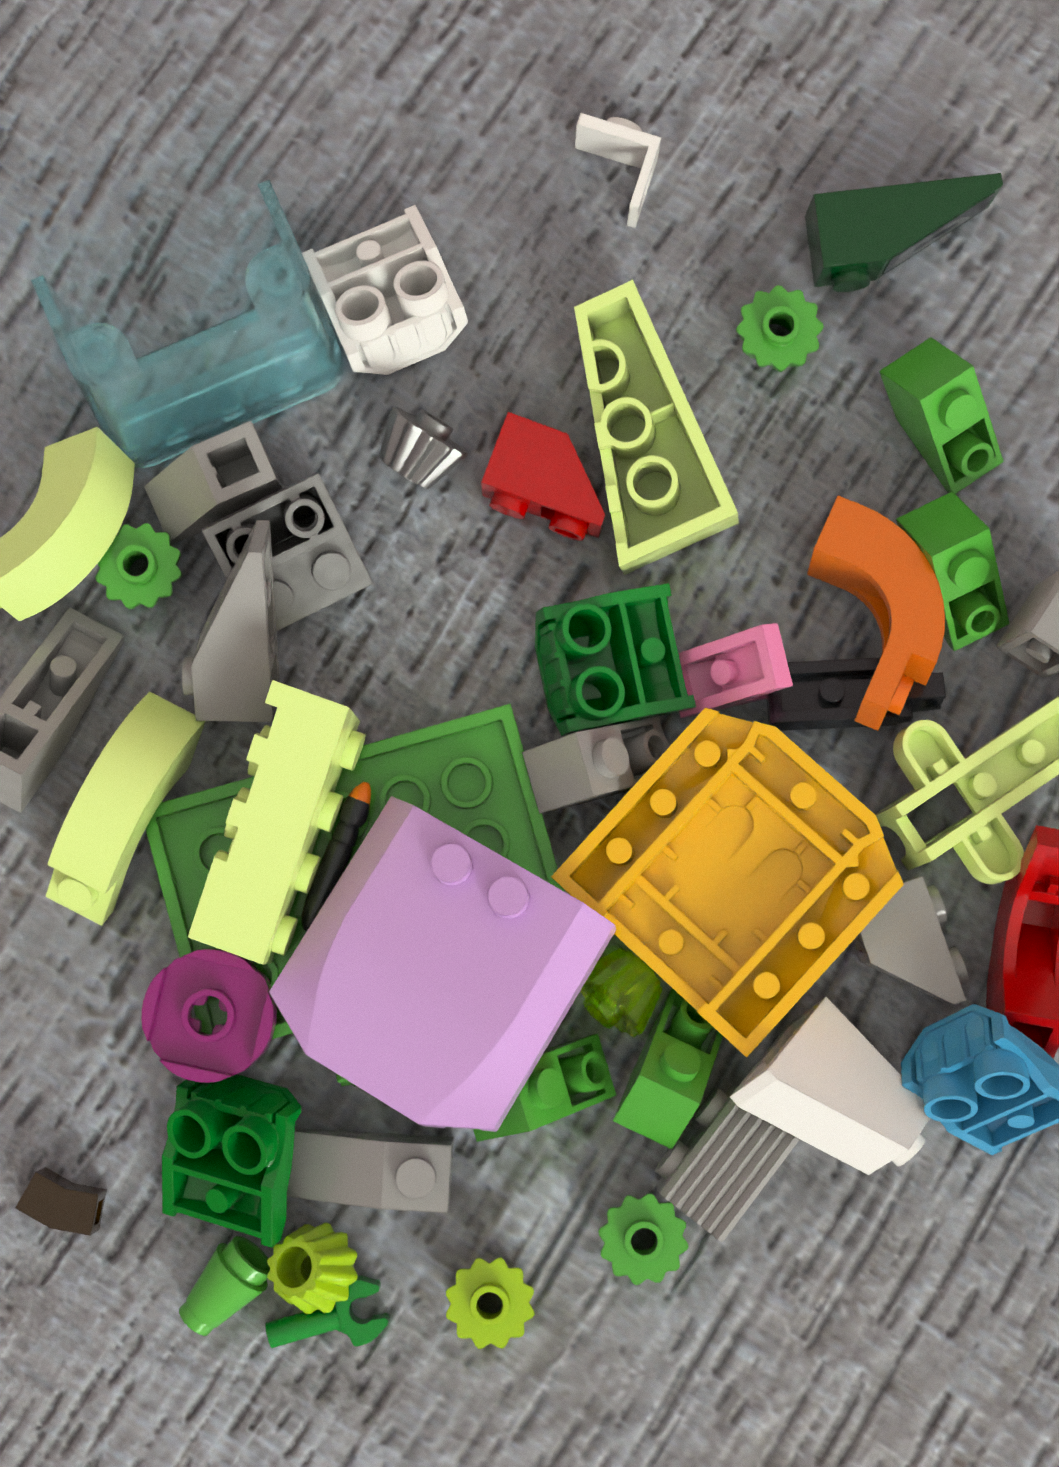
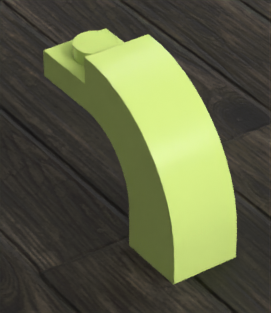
M98 427L45 447L42 477L36 497L21 520L10 531L0 537V608L5 609L18 621H22L45 610L73 590L107 552L124 521L132 495L135 463Z
M150 691L134 707L99 755L63 822L47 864L54 868L45 897L101 926L114 911L129 864L147 825L165 796L189 769L206 721H196L195 714Z

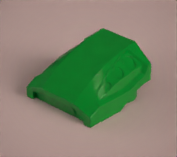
M669 583L610 592L578 601L543 607L536 612L535 651L547 709L561 736L612 724L678 713L696 707L694 696L688 695L683 678L667 598L672 596Z
M238 1074L218 1082H195L186 1079L177 1085L175 1109L167 1122L168 1138L162 1153V1213L169 1216L181 1213L261 1238V1245L271 1248L281 1241L286 1223L287 1190L292 1169L295 1121L301 1114L302 1108L289 1089Z

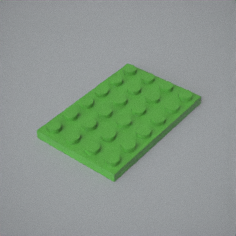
M511 704L363 745L354 770L351 771L343 768L334 791L343 795L342 807L344 801L356 786L362 782H367L371 787L369 816L366 823L359 828V835L347 866L392 796L418 807L564 891L551 878L558 868L542 813L539 814L522 754L524 752ZM254 776L161 802L146 827L148 841L179 957H183V955L196 950L218 949L190 939L188 934L214 856L220 849L228 852L232 843V839L224 836V831L233 798L237 796L242 787L251 789ZM340 811L330 832L320 829L312 854L321 857L320 863L329 840L332 839L331 836L338 822H340ZM297 892L289 916L298 919V923L286 954L282 956L275 953L272 962L264 965L249 960L259 971L268 977L271 986L274 985L306 933L302 928L301 917L308 893ZM209 996L206 1005H195L193 1008L196 1018L202 1021L201 1031L206 1034H212L215 1025L226 1024L227 1012L219 1009L220 1000L213 996ZM277 1005V1020L272 1039L293 1034Z

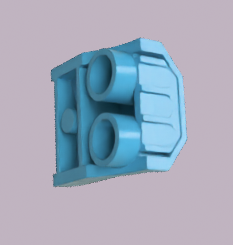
M972 1004L937 1021L922 1030L901 1062L902 1086L923 1099L924 1113L929 1118L940 1121L948 1133L990 1155L1001 1152L1003 1146L1059 1123V1064L1039 1045L1009 1025L1006 1016L1001 1013Z

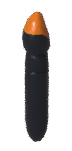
M362 782L356 786L341 807L340 822H338L331 836L332 839L329 840L302 910V928L306 932L344 873L353 852V847L356 844L359 828L367 821L371 800V787L367 782Z

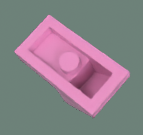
M778 623L762 624L678 653L687 693L694 696L696 705L691 710L679 712L680 718L699 715L704 708L717 711L765 700L766 694L793 686Z

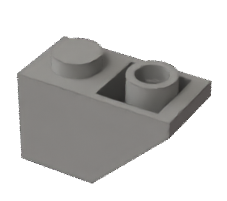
M248 421L191 446L144 486L163 531L170 535L171 545L202 532L201 528L283 488L252 421Z
M654 717L575 732L522 752L539 814L581 805L629 791L669 748V743L664 735L660 718Z
M923 876L902 880L904 885L853 940L859 961L939 1002L955 1005L966 1001L961 985L968 983V973L959 950L955 946L948 948L940 923L947 921V914L939 891L934 885L927 887Z

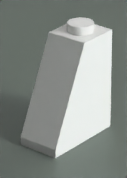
M824 997L786 1026L730 1096L732 1101L743 1110L867 1175H870L891 1161L897 1167L908 1162L924 1145L926 1140L920 1133L930 1120L924 1113L923 1099L902 1086V1078L898 1071L827 997Z

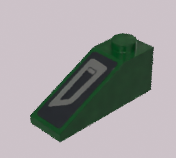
M1001 173L814 194L805 215L814 287L832 285L833 290L836 292H851L869 286L870 281L877 280L987 209L1003 186Z

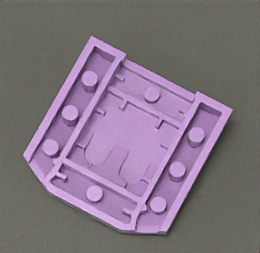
M391 796L269 993L307 1056L412 1121L425 1127L467 1128L497 1132L617 929L615 924L580 900L418 807Z

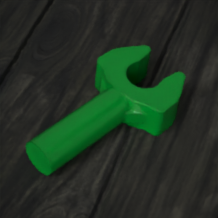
M358 1275L357 1280L349 1286L348 1300L336 1302L330 1313H323L317 1309L312 1314L301 1312L266 1322V1334L270 1347L275 1348L334 1330L346 1334L355 1347L372 1342L388 1325L390 1315L383 1313L373 1315L367 1319H361L353 1313L351 1304L357 1298H366L379 1292L381 1282Z

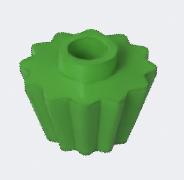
M780 285L775 286L770 293L757 291L754 295L753 303L741 307L740 313L743 321L737 326L736 332L743 340L742 352L755 359L759 367L770 366L773 370L779 372L785 371L787 367L803 366L806 362L807 354L816 352L819 349L817 336L824 328L823 323L816 318L817 305L806 302L801 290L787 292ZM769 325H781L790 334L777 336L772 333Z
M144 523L137 529L124 524L107 552L98 562L100 569L96 575V581L106 587V596L109 600H121L129 610L141 604L148 608H153L159 598L172 596V584L182 577V572L177 566L181 552L171 546L168 533H155L152 526L148 523ZM147 557V570L139 576L129 575L131 565L137 559Z
M647 1193L640 1199L632 1195H626L621 1206L610 1207L607 1210L608 1222L598 1230L599 1236L604 1241L600 1255L603 1259L612 1262V1271L615 1276L628 1275L635 1285H640L646 1279L660 1283L667 1271L679 1269V1255L684 1253L689 1246L682 1236L686 1228V1222L675 1216L674 1205L671 1202L659 1203L652 1193ZM641 1228L650 1229L656 1235L654 1245L646 1250H638L631 1244L633 1234Z

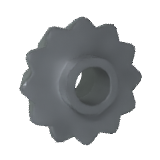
M393 407L390 411L379 457L398 474L427 489L431 488L463 461L468 453L449 438L453 429L436 416L421 409L416 417L400 408Z

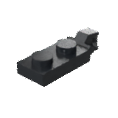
M880 658L787 662L793 686L766 694L768 725L775 726L780 731L867 727L854 720ZM943 672L931 673L926 686L914 681L900 715L887 711L881 726L911 722L913 712L940 709L944 698H946Z

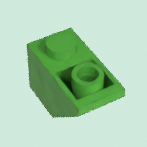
M930 337L879 371L897 421L946 491L949 493L953 491L956 494L1004 462L974 367L969 362Z
M953 491L896 518L897 525L918 545L934 570L944 602V638L953 651L1010 624L990 529Z
M673 988L668 993L631 1072L613 1119L614 1122L669 1149H673L701 1103L723 1035L708 1023Z
M598 1033L546 1048L498 1131L473 1129L476 1141L530 1132L616 1096Z

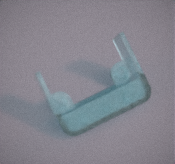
M270 180L257 185L280 243L256 254L246 269V288L255 308L137 359L129 341L119 329L107 323H91L76 329L66 305L46 278L42 275L31 280L67 366L102 432L135 463L137 468L155 466L183 454L195 444L248 421L256 423L333 389L342 378L345 365L342 350Z

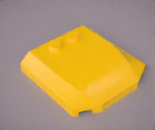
M704 708L551 876L571 896L585 903L615 924L617 930L614 935L695 1008L708 1023L746 1058L904 885L884 840V834L878 819L871 810L777 727L757 721L750 722L720 714L719 711Z

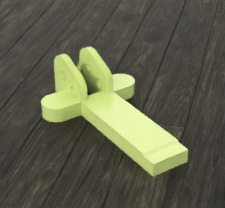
M1059 695L965 758L947 731L934 721H916L897 734L893 743V754L896 762L914 789L875 815L880 827L890 828L902 840L906 855L900 860L907 871L933 861L953 847L970 874L982 883L997 884L1012 879L1020 872L1024 850L1020 841L1002 816V813L1059 775ZM953 783L972 813L924 842L906 814Z

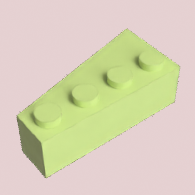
M633 280L574 307L606 484L609 511L613 524L618 563L624 575L739 523L737 509Z
M274 680L271 682L265 701L266 704L277 707L272 726L265 725L260 734H254L246 758L249 761L248 775L254 776L251 789L242 787L237 796L233 798L224 831V836L232 839V843L228 852L220 849L214 856L188 934L190 939L262 965L270 964L275 953L284 956L291 944L298 919L289 916L297 892L300 891L307 894L312 886L321 857L312 854L320 829L330 832L335 824L343 801V795L334 791L343 768L351 771L354 770L366 734L357 731L360 720L349 707Z

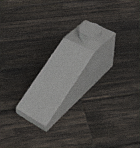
M256 521L200 632L194 657L184 658L182 668L184 695H194L196 721L273 722L276 707L265 703L272 680L280 682L270 521Z
M69 607L0 697L1 803L20 813L27 806L57 764L122 647L124 635Z
M295 1128L292 1169L287 1197L384 1210L447 1213L451 1199L454 1137Z

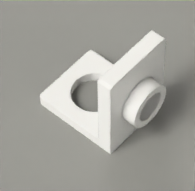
M580 113L576 125V149L641 169L630 202L627 226L636 228L657 164L661 137L642 132V129L636 123L624 118L611 117L606 121Z

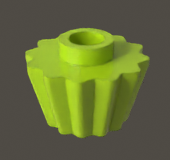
M325 1222L316 1227L311 1224H304L274 1246L273 1255L267 1260L270 1267L267 1278L274 1282V1291L289 1304H294L305 1314H312L317 1309L323 1313H330L336 1302L348 1300L349 1286L358 1278L357 1272L353 1267L357 1258V1252L348 1247L347 1233L334 1232L331 1224Z
M498 1257L490 1263L482 1258H476L471 1268H460L457 1270L456 1284L446 1290V1297L451 1303L446 1312V1317L457 1324V1336L461 1339L471 1338L478 1349H483L490 1343L503 1349L510 1338H520L524 1335V1323L535 1315L534 1309L530 1304V1300L534 1295V1289L523 1282V1270L519 1267L509 1268L502 1257ZM488 1292L497 1294L503 1303L500 1311L497 1313L481 1311L477 1300L482 1294Z

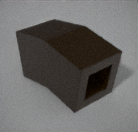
M44 1167L35 1172L15 1209L50 1229L91 1236L100 1228L107 1189L75 1184Z

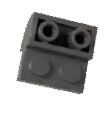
M318 471L201 528L227 579L256 521H270L277 631L373 584Z

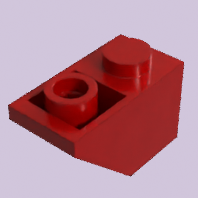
M508 412L481 481L482 496L491 499L489 506L504 515L517 519H524L527 512L550 521L548 526L550 530L573 540L583 541L586 534L599 539L604 525L605 513L569 435Z

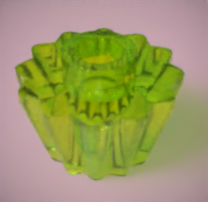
M619 948L598 960L580 993L585 997L583 1001L585 1009L598 1023L608 1029H612L615 1026L621 1033L626 1032L635 1038L645 1030L663 989L660 986V980L640 958H637L630 951Z

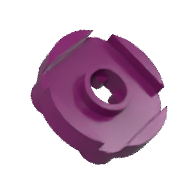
M221 949L196 950L175 959L153 978L143 1000L141 1013L142 1029L147 1041H150L153 1051L161 1058L159 1061L170 1072L190 1081L218 1082L249 1069L268 1048L277 1020L276 1003L269 993L272 986L268 977L246 958ZM209 996L218 998L220 1000L219 1009L227 1012L226 1024L215 1025L212 1034L202 1032V1021L192 1017L194 1006L206 1005Z

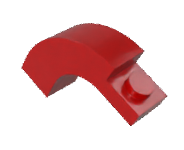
M1036 825L1022 857L1020 872L1012 879L1006 880L995 922L988 969L986 1008L1006 1016L1009 1025L1039 1045L1053 1059L1059 1048V829Z

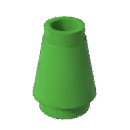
M235 1236L228 1244H219L186 1298V1302L179 1308V1314L183 1322L195 1333L207 1336L214 1328L218 1327L263 1293L268 1287L267 1275L270 1271L266 1254L253 1242L241 1236Z

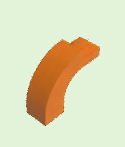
M837 496L814 547L807 575L856 596L869 608L878 623L882 639L881 657L854 720L878 731L887 711L900 715L914 681L926 686L942 648L945 631L944 602L934 570L924 553L904 530L880 513L849 499Z

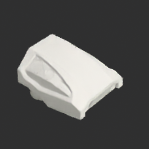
M416 205L404 209L405 214L315 253L313 249L301 253L353 372L383 375L394 373L445 351L468 324L464 306Z

